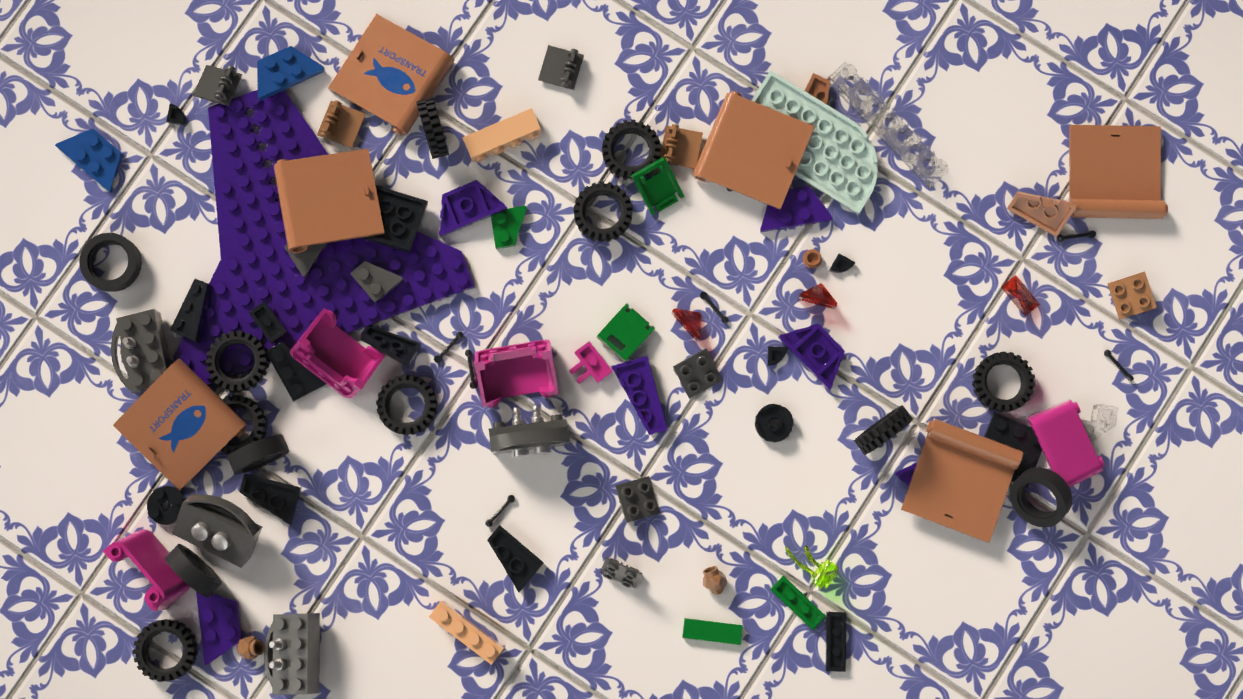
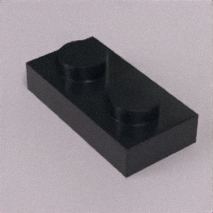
M265 301L249 312L272 344L288 333Z

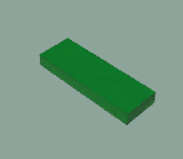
M784 575L770 588L811 630H814L826 617Z
M684 618L682 638L741 645L743 625Z

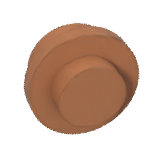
M808 250L803 255V263L808 268H817L822 262V256L817 250Z

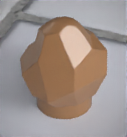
M711 566L703 570V586L715 595L721 594L727 584L726 576L718 570L717 566Z
M254 636L245 637L239 640L237 652L243 659L253 660L263 654L265 645L262 640H258Z

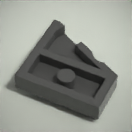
M328 243L308 246V249L301 253H290L288 246L285 245L284 247L301 275L305 278Z
M366 261L350 273L375 304L404 281L401 276Z

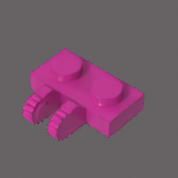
M590 341L574 352L580 362L569 370L571 375L575 374L583 366L588 370L576 380L578 384L586 380L590 375L599 383L613 372Z

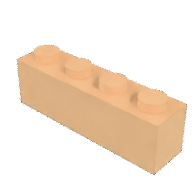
M531 108L464 136L462 139L472 162H482L491 154H501L505 151V148L510 146L512 148L522 144V141L527 139L534 140L542 132Z
M440 601L429 616L430 619L491 665L505 648L444 601Z

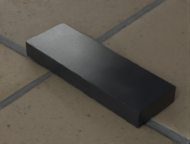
M826 612L825 671L846 672V612Z

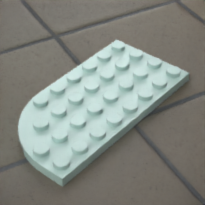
M770 70L751 101L815 126L795 176L859 214L873 192L878 172L877 154L867 133L850 118Z

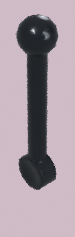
M1091 230L1088 233L1066 236L1060 234L1057 236V240L1062 242L1065 239L1094 238L1096 232Z
M701 292L700 298L713 308L721 317L723 323H728L729 318L724 316L710 301L706 292Z
M457 332L456 337L441 354L434 357L436 363H440L448 350L459 339L463 338V333Z
M466 350L465 355L468 359L471 378L469 385L471 389H475L478 384L474 379L471 360L472 351Z
M1105 350L1104 356L1111 359L1128 381H1133L1134 377L1111 355V351Z
M509 495L507 497V501L491 517V519L486 520L485 525L487 527H491L493 525V521L509 505V503L515 501V497L513 495Z

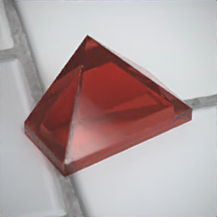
M1016 275L1001 286L1002 290L1024 316L1040 305Z
M822 283L800 293L797 299L830 309L837 307L836 300Z
M673 309L671 314L697 342L700 339L701 313Z

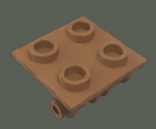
M337 100L330 101L317 135L352 148L366 114L341 105L342 103Z
M672 124V127L666 126L660 158L664 157L668 164L695 169L703 133L682 129L676 124Z
M1145 271L1107 283L1119 320L1157 308Z

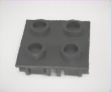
M548 45L538 81L574 90L584 55L579 54V51L576 49L568 51Z
M206 65L193 96L229 106L242 74L236 73V68L231 65L225 69Z
M707 348L673 366V371L678 376L689 399L722 381Z
M649 476L615 485L626 523L660 513Z
M607 557L600 571L605 578L617 580L628 588H636L642 575L638 569L631 566L628 567V565L625 566L622 562L619 563V561Z

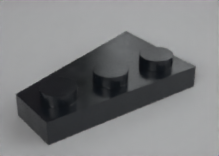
M194 279L171 326V331L198 343L201 342L202 337L199 334L201 327H204L205 320L203 315L204 310L208 308L212 285Z
M371 325L366 326L360 337V340L406 367L410 366L421 347L420 342Z
M281 342L266 350V353L293 402L326 385L323 380L296 361L290 355L291 348L284 342Z
M244 473L239 492L289 525H292L302 488Z
M501 525L487 539L519 593L544 562Z

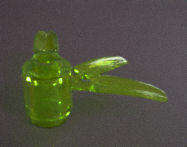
M807 545L804 546V553L808 560L818 567L815 572L802 564L788 547H785L786 553L794 563L804 571L812 574V583L820 589L823 587L827 588L837 577L838 566L828 559L819 564L813 558Z

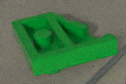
M526 206L508 208L491 216L496 249L515 246L527 211Z

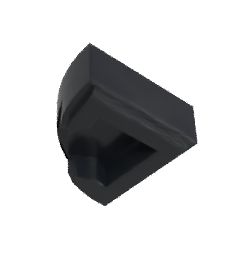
M170 104L166 122L186 126L187 120L183 111L176 105Z
M839 253L829 271L835 273L845 272L852 268L855 262Z
M768 346L767 366L779 363L785 357L787 347Z

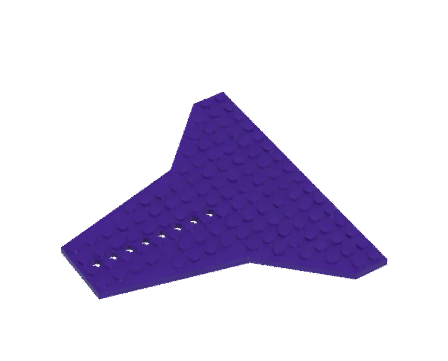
M258 90L233 98L229 106L219 103L208 107L221 260L209 282L212 285L208 308L204 310L203 319L205 323L204 327H201L199 334L202 337L201 342L198 343L183 336L173 355L174 361L180 358L207 385L215 383L209 376L210 373L207 372V351L211 350L210 345L216 342L215 339L217 337L221 338L222 334H229V331L247 332L260 340L267 350L281 342H284L292 349L324 308L336 315V326L346 334H350L366 328V326L475 288L462 251L420 232L417 233L410 253L361 238L330 242L319 254L318 260L310 268L307 277L304 278L284 247L287 245L280 202H276L279 196L277 186L270 184V181L275 177L274 165L278 160H294L328 155L327 151L285 90L262 101L258 100ZM250 108L252 110L255 109L252 117L246 115L247 110ZM254 126L261 127L259 134L252 132ZM261 143L267 144L264 152L258 149ZM267 160L274 163L270 169L264 167ZM365 261L404 279L376 304L350 274ZM264 301L288 331L286 335L273 344L249 314L251 310ZM235 344L228 347L221 357V368L227 377L253 369L255 365L254 353L248 346L243 344Z

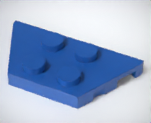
M292 46L257 61L258 100L262 101L325 72V69L321 64Z
M90 129L55 144L59 150L110 193L113 191L112 185L115 176L117 177L118 165L121 163L123 153L95 129Z

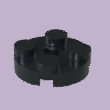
M768 404L759 410L755 416L754 425L757 434L766 442L776 443L789 436L794 422L792 414L787 408L778 404ZM771 418L779 421L775 429L773 426H769Z
M163 486L156 488L147 501L148 516L158 524L172 525L176 523L182 503L186 498L175 487ZM166 500H169V504L172 507L165 511L162 505L166 503Z

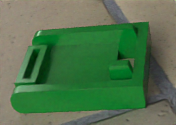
M664 157L631 175L651 215L655 214L652 206H655L656 210L660 212L678 202L675 195L676 192L681 199L685 197ZM656 168H659L660 172L654 174L646 180L644 179L643 176L645 174L651 172Z
M627 303L596 337L624 362L631 357L655 330L654 326L647 330L646 327L650 323L633 308L627 313L626 310L629 308ZM611 334L626 346L622 351L608 341Z

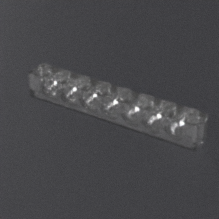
M845 61L828 76L827 80L830 81V85L929 189L949 172L946 162L935 156L934 150L921 141V136L909 128V124L905 119H900L895 114V109L882 100V95L870 87L867 79L861 78L857 74V70L852 64H848ZM847 80L853 81L854 84H855V86H853V87L848 86V85L846 84V81H847ZM863 93L868 99L861 100L858 94ZM872 107H877V108H879L880 113H879V114L873 113L871 108H872ZM884 121H891L893 127H887ZM903 134L906 137V141H900L897 135ZM917 148L919 155L912 154L910 149ZM924 161L930 162L932 164V168H926L924 166Z

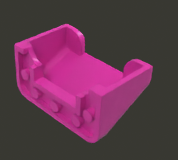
M324 308L292 347L290 355L342 396L352 398L364 387L386 355L372 346L364 348L337 327L336 315Z
M537 340L484 349L475 353L474 364L483 407L493 408L499 405L498 403L502 401V398L540 392V395L545 398H551L559 394L550 340Z
M1070 399L1026 417L1030 427L1035 431L1034 434L1050 469L1061 476L1069 488L1102 472V467L1105 466L1102 457L1096 455L1079 417L1081 410L1077 402L1073 403Z
M139 530L110 544L103 550L104 554L114 562H120L128 556L153 586L147 590L145 601L153 611L167 610L191 588L168 565L165 557L169 554V551L150 530Z

